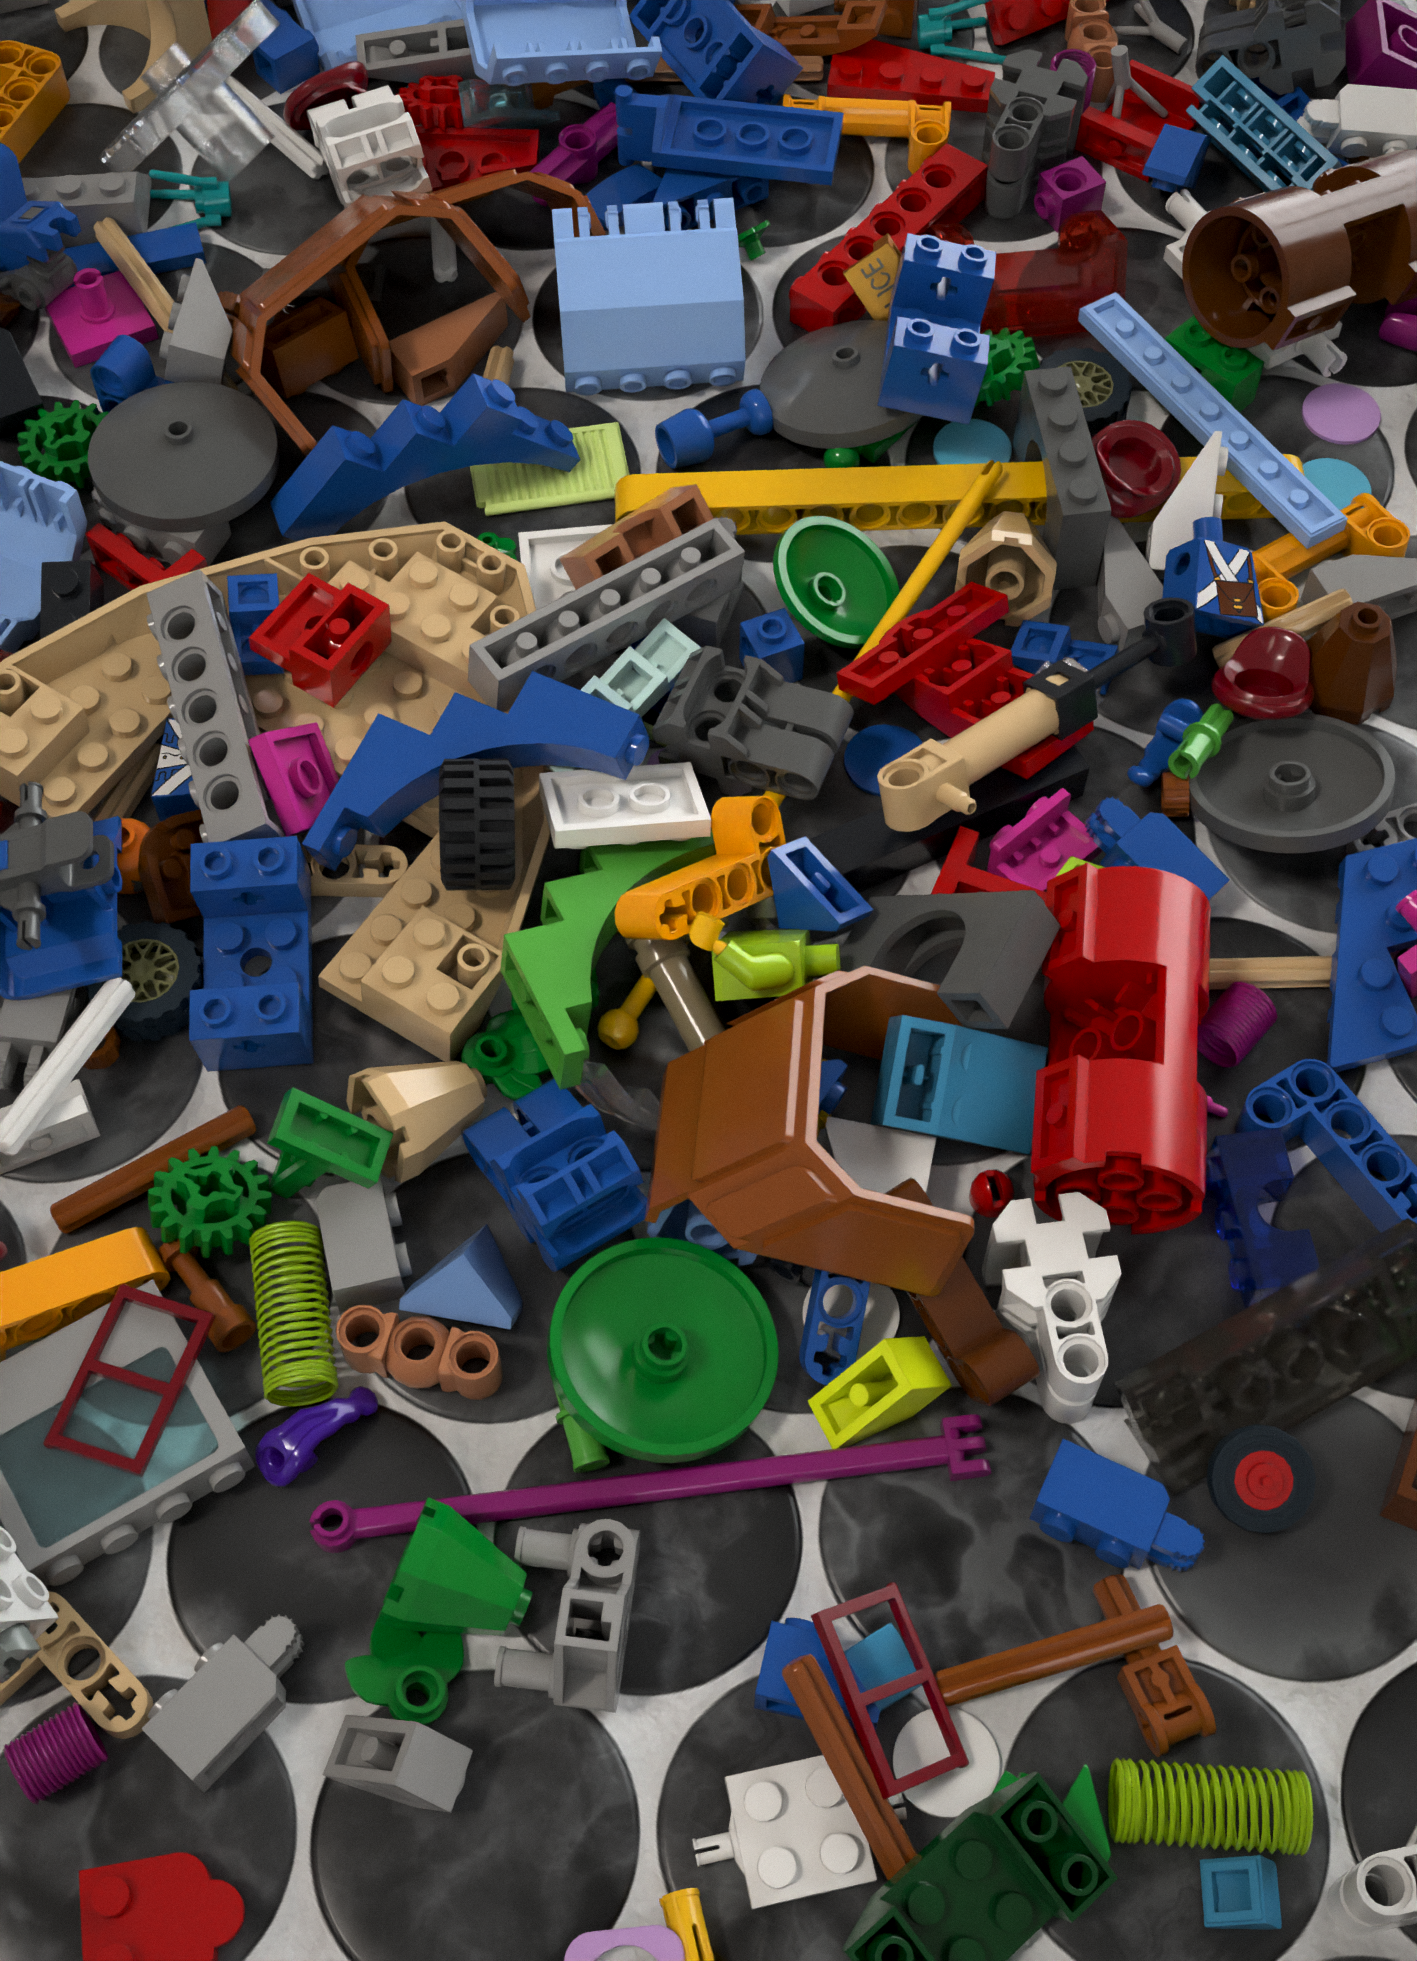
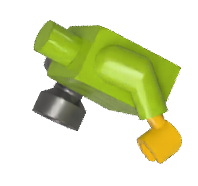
M774 895L743 909V916L755 924L756 930L729 931L719 940L718 937L725 923L703 911H699L696 914L690 927L689 935L692 943L712 953L715 1001L783 996L812 982L813 977L826 976L841 970L838 944L814 945L810 939L809 930L779 928Z

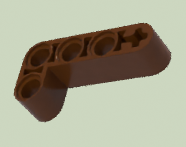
M911 1177L884 1193L933 1206L923 1188ZM962 1256L940 1294L924 1296L906 1291L956 1380L973 1401L992 1406L1040 1376V1369L1032 1352L1015 1331L1003 1328Z

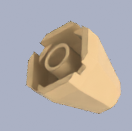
M1004 511L991 519L960 550L955 592L972 581L1008 595L1009 612L999 619H1004L1005 625L1018 627L1022 624L1023 620H1030L1050 607L1057 562L1035 525L1024 513Z
M459 1061L371 1067L349 1076L346 1102L350 1114L361 1111L363 1120L394 1133L381 1174L387 1178L395 1176V1181L403 1183L420 1175L461 1135L462 1130L469 1127L483 1113L484 1098L487 1097V1087L477 1069H470L466 1063Z

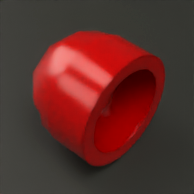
M998 1169L979 1173L972 1181L969 1192V1201L972 1208L984 1217H999L1014 1198L1013 1182L1007 1174ZM989 1183L996 1184L1001 1200L993 1202Z

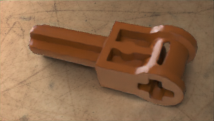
M1122 1574L1107 1576L1093 1586V1594L1106 1620L1141 1610L1126 1578ZM1157 1643L1123 1654L1128 1665L1121 1667L1117 1679L1136 1716L1142 1736L1156 1757L1167 1754L1170 1745L1196 1734H1200L1204 1738L1216 1734V1723L1212 1709L1203 1691L1195 1682L1177 1645L1161 1650Z

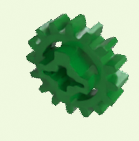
M1003 328L996 335H993L991 329L983 333L990 335L988 365L975 407L980 401H986L989 407L993 406L994 402L1002 400V398L1006 401L1010 400L1011 391H1021L1024 371L1035 370L1040 367L1031 337L1025 338L1023 331L1019 330L1010 335L1009 329Z
M74 400L70 408H63L60 401L55 402V411L50 413L40 408L37 410L40 419L38 421L26 419L24 424L27 432L18 433L17 436L20 447L17 449L23 466H26L32 473L49 480L62 481L67 484L75 481L79 488H84V479L91 477L88 465L89 444L97 426L109 412L106 411L99 414L97 404L94 403L87 406L86 409H82L79 400ZM42 448L45 449L44 455L41 454Z
M211 1146L208 1156L200 1157L194 1148L188 1149V1161L183 1163L174 1157L168 1159V1173L156 1171L154 1174V1188L148 1189L152 1228H161V1240L166 1244L178 1238L180 1241V1253L183 1254L190 1251L193 1246L201 1247L203 1258H209L212 1248L218 1246L221 1247L226 1255L233 1254V1242L236 1240L250 1246L249 1238L253 1235V1230L257 1231L266 1226L267 1214L271 1213L272 1193L269 1192L268 1175H258V1162L255 1160L248 1161L243 1165L240 1164V1151L233 1150L225 1158L219 1156L217 1146Z

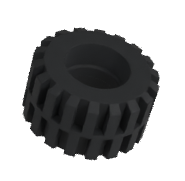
M508 758L444 759L439 769L441 881L446 891L510 890L515 880L514 769Z

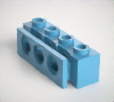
M1224 55L1192 86L1191 89L1201 103L1202 108L1198 110L1191 104L1186 112L1201 134L1212 137L1210 142L1265 193L1287 187L1275 174L1277 171L1291 182L1289 186H1299L1314 191L1312 188L1313 183L1320 174L1330 168L1337 169L1342 167L1340 161ZM1221 119L1233 129L1231 133L1219 123ZM1249 145L1262 155L1259 160L1247 149Z

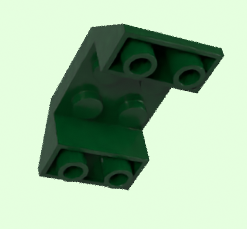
M1032 1772L965 1809L871 1896L841 1950L849 1961H1007L1051 1917L1055 1916L1072 1923L1118 1877L1038 1772Z

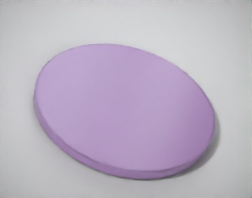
M1333 383L1317 387L1306 396L1302 406V418L1307 428L1319 438L1335 444L1349 445L1367 440L1377 431L1381 420V412L1376 401L1367 392L1348 384Z

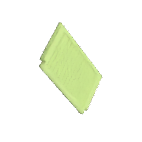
M613 422L568 428L573 435L572 441L581 459L570 472L544 465L510 462L470 466L476 507L485 508V515L492 516L615 499L614 489L619 479L630 475L619 423Z

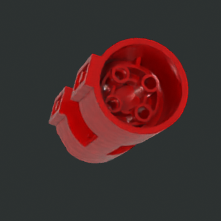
M1087 862L1047 881L1046 907L1061 927L1042 963V974L1045 975L1044 1004L1051 1014L1048 1066L1036 1071L1031 1173L1034 1174V1201L1045 1214L1057 1221H1062L1063 1217L1058 1200L1059 1194L1080 1192L1106 1209L1110 1225L1131 1224V1234L1167 1231L1196 1219L1202 1213V1201L1206 1195L1207 1095L1204 1088L1197 1082L1198 1026L1201 1025V1019L1205 1016L1209 1007L1211 907L1208 898L1199 887L1176 874L1138 866H1116L1097 869Z

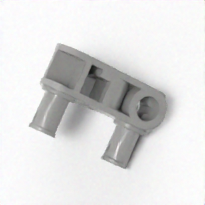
M600 1519L590 1524L580 1523L579 1529L574 1528L572 1534L526 1529V1527L520 1526L515 1546L514 1563L518 1566L526 1565L566 1570L567 1576L570 1579L562 1590L554 1641V1653L517 1650L500 1646L494 1674V1685L496 1687L508 1686L548 1691V1698H552L553 1704L557 1706L616 1713L638 1566L640 1530L628 1529L621 1522L612 1519ZM603 1548L615 1549L616 1554L622 1555L619 1560L612 1561L610 1566L598 1565V1560L593 1557L596 1552H600ZM577 1631L603 1634L604 1641L578 1638L576 1633Z

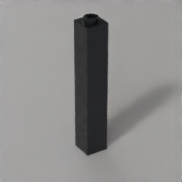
M1073 745L1029 779L998 767L969 786L970 798L976 801L977 806L976 810L970 815L950 810L922 829L902 832L891 829L885 823L883 808L809 840L850 885L860 893L948 855L960 826L980 832L978 840L980 841L996 834L1006 825L1014 826L1025 818L1030 807L1041 797L1045 796L1049 799L1062 788L1071 794L1070 801L1083 796L1090 766L1075 745Z

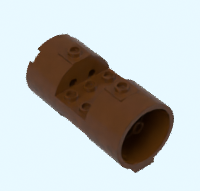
M1417 149L1396 150L1356 164L1353 163L1337 169H1327L1314 181L1312 186L1314 191L1299 186L1282 187L1247 198H1237L1229 205L1214 209L1205 214L1191 230L1182 260V277L1186 298L1194 316L1203 329L1214 339L1230 347L1250 348L1266 343L1274 351L1333 329L1351 303L1368 304L1386 298L1395 306L1416 298Z

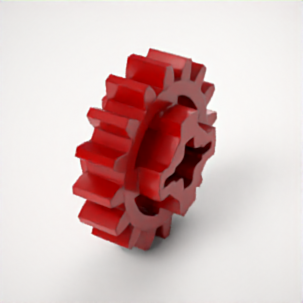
M452 74L437 77L427 75L419 78V84L411 82L408 83V88H399L398 94L403 101L405 112H409L414 126L422 124L424 129L439 127L441 130H446L447 127L466 128L465 123L475 125L477 124V119H485L486 113H488L487 91H484V86H475L474 81L463 83V78L458 75Z

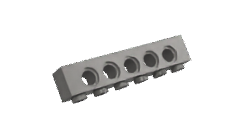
M714 518L470 644L468 682L488 706L505 712L514 704L532 671L561 682L649 635L663 618L672 623L736 589L745 551L717 518Z
M199 569L146 594L151 614L147 615L148 626L155 639L159 642L161 654L157 656V663L162 675L169 682L172 694L167 698V703L172 716L180 726L182 738L178 739V747L183 759L190 766L193 778L188 784L193 801L201 810L204 822L199 827L203 843L286 837L248 742V739L259 735L260 732L223 593Z

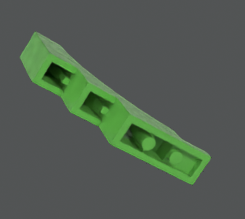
M712 828L710 837H697L686 841L659 840L640 842L635 845H596L581 849L579 861L580 875L544 883L540 916L543 925L504 934L500 971L560 1090L581 1085L584 1061L589 1059V1045L586 1037L592 1006L590 980L601 953L618 931L614 912L620 896L629 890L715 855L716 849Z

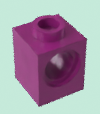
M1083 156L1039 173L1034 207L1038 215L1045 219L1057 233L1100 216L1106 181Z

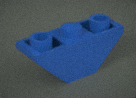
M667 168L652 203H663L665 231H669L668 202L678 201L682 216L681 230H687L698 225L695 216L697 200H708L709 217L712 220L713 199L733 197L734 210H738L768 198L769 180L757 177Z

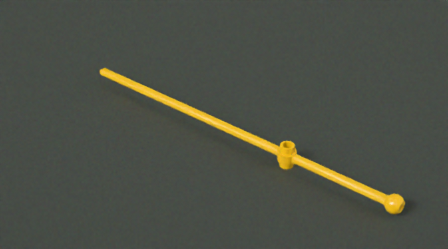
M990 460L983 467L854 661L877 646L890 628L906 618L1001 476L1003 465L1000 461L995 463L993 460ZM838 684L832 692L845 699L848 703L853 695L839 690ZM765 791L763 796L773 798L778 807L786 797L785 795ZM642 974L621 1007L609 1010L601 1016L597 1025L598 1036L609 1047L617 1050L625 1049L636 1041L639 1033L637 1019L657 991L651 979L644 978Z

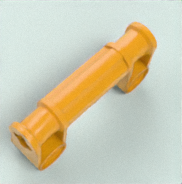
M790 94L783 95V106L844 113L841 135L908 139L907 166L912 175L920 168L928 156H933L946 143L948 144L951 121V102L945 101L942 106L918 105L916 100L833 98L820 95L817 100L792 99Z
M1361 493L1352 499L1350 505L1340 510L1348 520L1345 529L1307 549L1291 533H1288L1266 546L1251 552L1264 623L1296 609L1299 592L1296 586L1288 581L1291 577L1338 552L1342 553L1345 557L1355 554L1404 558L1410 538L1409 528L1381 506L1374 496L1369 493Z

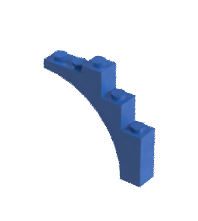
M473 373L440 413L431 406H420L402 399L371 438L361 432H351L332 425L271 500L270 504L282 536L300 541L307 538L334 535L346 522L372 503L404 486L438 473L473 465L507 462L538 464L570 472L581 459L572 441L573 435L563 423L557 420L549 421L534 415L524 407H517L514 401L515 394L508 385L500 380L494 379L492 381Z

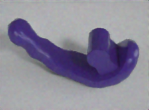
M356 1387L351 1391L348 1398H334L318 1406L300 1409L280 1426L268 1431L257 1444L255 1450L256 1463L265 1479L273 1486L283 1487L289 1485L299 1473L309 1470L318 1461V1457L313 1450L320 1441L332 1436L344 1424L355 1422L359 1419L360 1415L368 1416L376 1413L378 1399L375 1393L369 1388Z

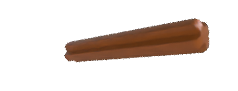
M238 1105L52 1204L50 1213L59 1230L63 1233H69L153 1188L155 1172L162 1171L168 1173V1159L171 1157L179 1159L184 1163L188 1161V1149L194 1148L200 1157L208 1156L211 1146H217L220 1152L254 1134L256 1131L255 1122L244 1105Z
M1157 1604L937 1671L934 1677L946 1706H952L1170 1640L1173 1637L1174 1630L1168 1611L1164 1605Z
M811 1654L799 1656L782 1668V1677L887 1880H890L917 1853L889 1799L883 1800L867 1757L816 1658Z

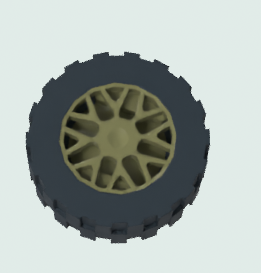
M1072 347L1064 351H1055L1048 358H1043L1040 361V367L1035 370L1071 366L1091 438L1108 425L1126 420L1132 383H1129L1130 376L1127 370L1124 371L1122 364L1117 359L1113 360L1107 353H1100L1086 347L1085 349Z
M141 921L140 924L132 925V923L122 926V929L117 931V936L122 941V977L120 978L127 980L132 985L135 997L113 1026L119 1037H130L131 1041L141 1042L142 1039L156 1041L169 1034L172 1036L180 1032V1028L186 1024L189 1025L190 990L203 989V963L197 947L192 940H188L185 932L180 929L176 930L171 927V924L164 922L156 924L152 923V921ZM106 981L85 986L90 1001Z

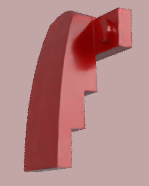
M972 581L930 610L926 609L896 623L884 634L877 646L836 673L839 690L873 705L886 699L894 692L917 714L950 738H953L1023 695L1022 683L1034 676V674L1013 667L1011 650L972 638L1009 612L1008 595ZM1094 721L1063 740L1050 735L1000 767L1025 779H1029L1094 730Z

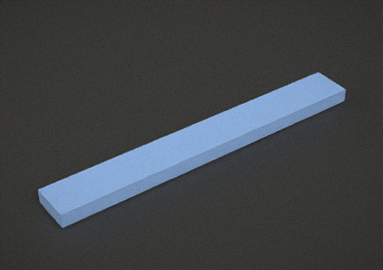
M1117 292L1080 308L1078 321L1203 446L1206 445L1215 431H1222L1221 447H1228L1226 469L1307 549L1345 529L1348 518Z

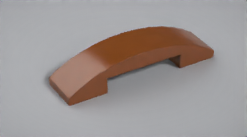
M886 0L847 1L842 15L775 17L771 3L734 5L751 26L780 42L792 56L833 55L868 42L877 36L888 7Z

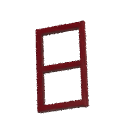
M120 1284L43 1445L48 1449H57L143 1477L215 1320L214 1314L131 1288L127 1284ZM126 1301L196 1323L169 1383L98 1361ZM91 1374L163 1397L134 1459L62 1436Z
M895 1582L888 1583L885 1588L811 1615L883 1800L957 1767L965 1768L969 1765L968 1757ZM888 1601L916 1672L860 1693L832 1621ZM922 1684L951 1756L895 1780L866 1706Z

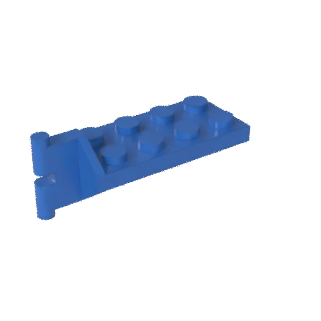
M620 85L615 89L616 122L619 126L617 128L618 162L623 166H630L636 160L652 162V166L832 186L844 113L673 94L661 96L633 93L632 88L628 85Z

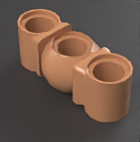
M1070 0L1065 27L1067 49L1082 50L1089 53L1095 59L1097 66L1091 102L1104 103L1114 83L1111 49L1119 45L1118 35L1110 23H1108L1109 13L1105 11L1106 0Z
M357 1305L349 1308L341 1315L337 1322L336 1335L345 1361L353 1370L359 1373L371 1374L377 1372L385 1378H388L391 1374L396 1381L411 1389L430 1388L440 1383L442 1391H458L460 1395L473 1400L490 1397L498 1390L502 1383L503 1370L496 1342L489 1335L481 1331L463 1332L453 1326L449 1331L442 1323L429 1316H411L400 1322L398 1313L382 1314L379 1309L370 1305ZM374 1332L379 1334L376 1341L369 1346L356 1347L352 1345L354 1339L362 1333ZM418 1345H429L434 1348L428 1357L421 1360H411L406 1357L408 1352ZM472 1358H483L489 1361L484 1370L475 1374L466 1373L461 1370L463 1364Z

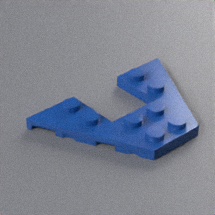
M1417 838L1346 855L1339 864L1338 888L1340 889V900L1336 904L1335 924H1338L1336 951L1332 955L1330 990L1332 992V1003L1327 1015V1023H1330L1326 1062L1335 1072L1417 1051V1014L1390 955L1392 952L1411 948L1417 944V933L1403 915L1396 910L1397 904L1403 898L1417 890Z

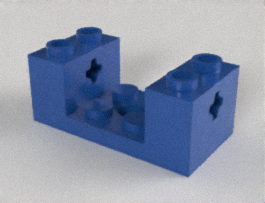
M640 0L630 13V21L648 42H650L651 37L659 36L662 47L661 57L695 97L776 105L803 69L780 42L751 26L733 5L735 0Z
M907 233L891 292L877 406L969 425L988 365L990 335L980 334V325L994 282L996 252L985 250L978 245H961L943 241L932 235L919 236Z
M297 836L191 844L190 892L204 918L203 989L190 990L189 1041L207 1072L313 1064L311 871ZM266 956L272 960L270 969L261 976H249L244 973L246 964L254 957Z

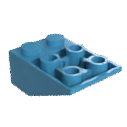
M907 1015L889 1017L870 1124L1030 1155L1033 1138L1036 1071L1045 1068L1048 1047L958 1025Z

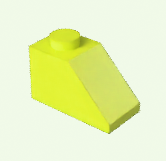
M925 1336L884 1338L810 1398L808 1403L832 1449L849 1447L913 1417L952 1385Z

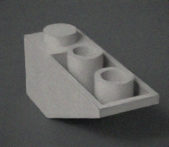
M196 258L191 275L182 274L177 301H181L182 304L173 302L168 323V329L173 330V333L164 331L159 359L167 360L165 380L172 382L200 381L221 385L227 366L233 329L203 260Z

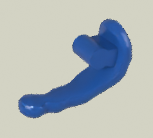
M1181 698L1174 700L1165 707L1157 723L1156 733L1144 749L1143 759L1138 763V766L1133 765L1128 769L1127 776L1130 781L1137 785L1148 787L1158 780L1162 773L1170 770L1168 766L1169 756L1183 741L1184 730L1190 724L1199 722L1204 715L1198 704L1192 700Z

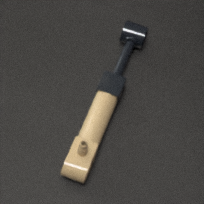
M1163 598L1150 603L1143 612L1145 630L1142 633V638L1091 670L1084 672L1066 662L1058 660L1022 683L1023 695L943 744L929 739L898 759L886 764L877 775L885 823L896 831L910 832L928 826L950 810L962 812L965 815L972 814L976 810L977 805L976 801L970 798L969 786L1046 737L1052 735L1059 740H1063L1097 719L1096 690L1147 658L1153 664L1167 667L1178 666L1191 661L1197 653L1193 604L1182 598Z

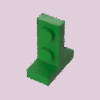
M293 1087L284 1094L267 1144L282 1150L269 1184V1191L288 1199L305 1186L311 1187L315 1180L326 1172H332L369 1189L378 1182L394 1133Z

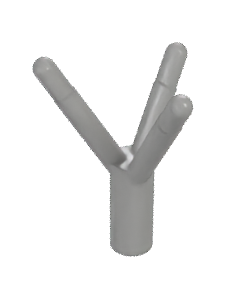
M1138 0L1139 3L1134 5V10L1149 26H1112L1117 35L1153 36L1177 54H1180L1188 43V39L1159 20L1149 0Z
M1117 45L1111 49L1114 83L1105 100L1106 105H1111L1114 101L1112 116L1120 119L1124 91L1131 89L1162 118L1167 117L1168 111L1131 77L1127 46Z

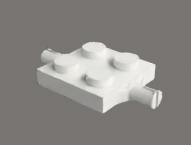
M823 1755L726 1776L724 1780L731 1809L729 1832L692 1839L694 1852L719 1847L717 1850L695 1854L697 1867L727 1859H735L737 1866L745 1877L751 1910L863 1885L877 1880L869 1843ZM901 1793L888 1798L892 1807L904 1803ZM905 1807L894 1809L899 1820H907Z

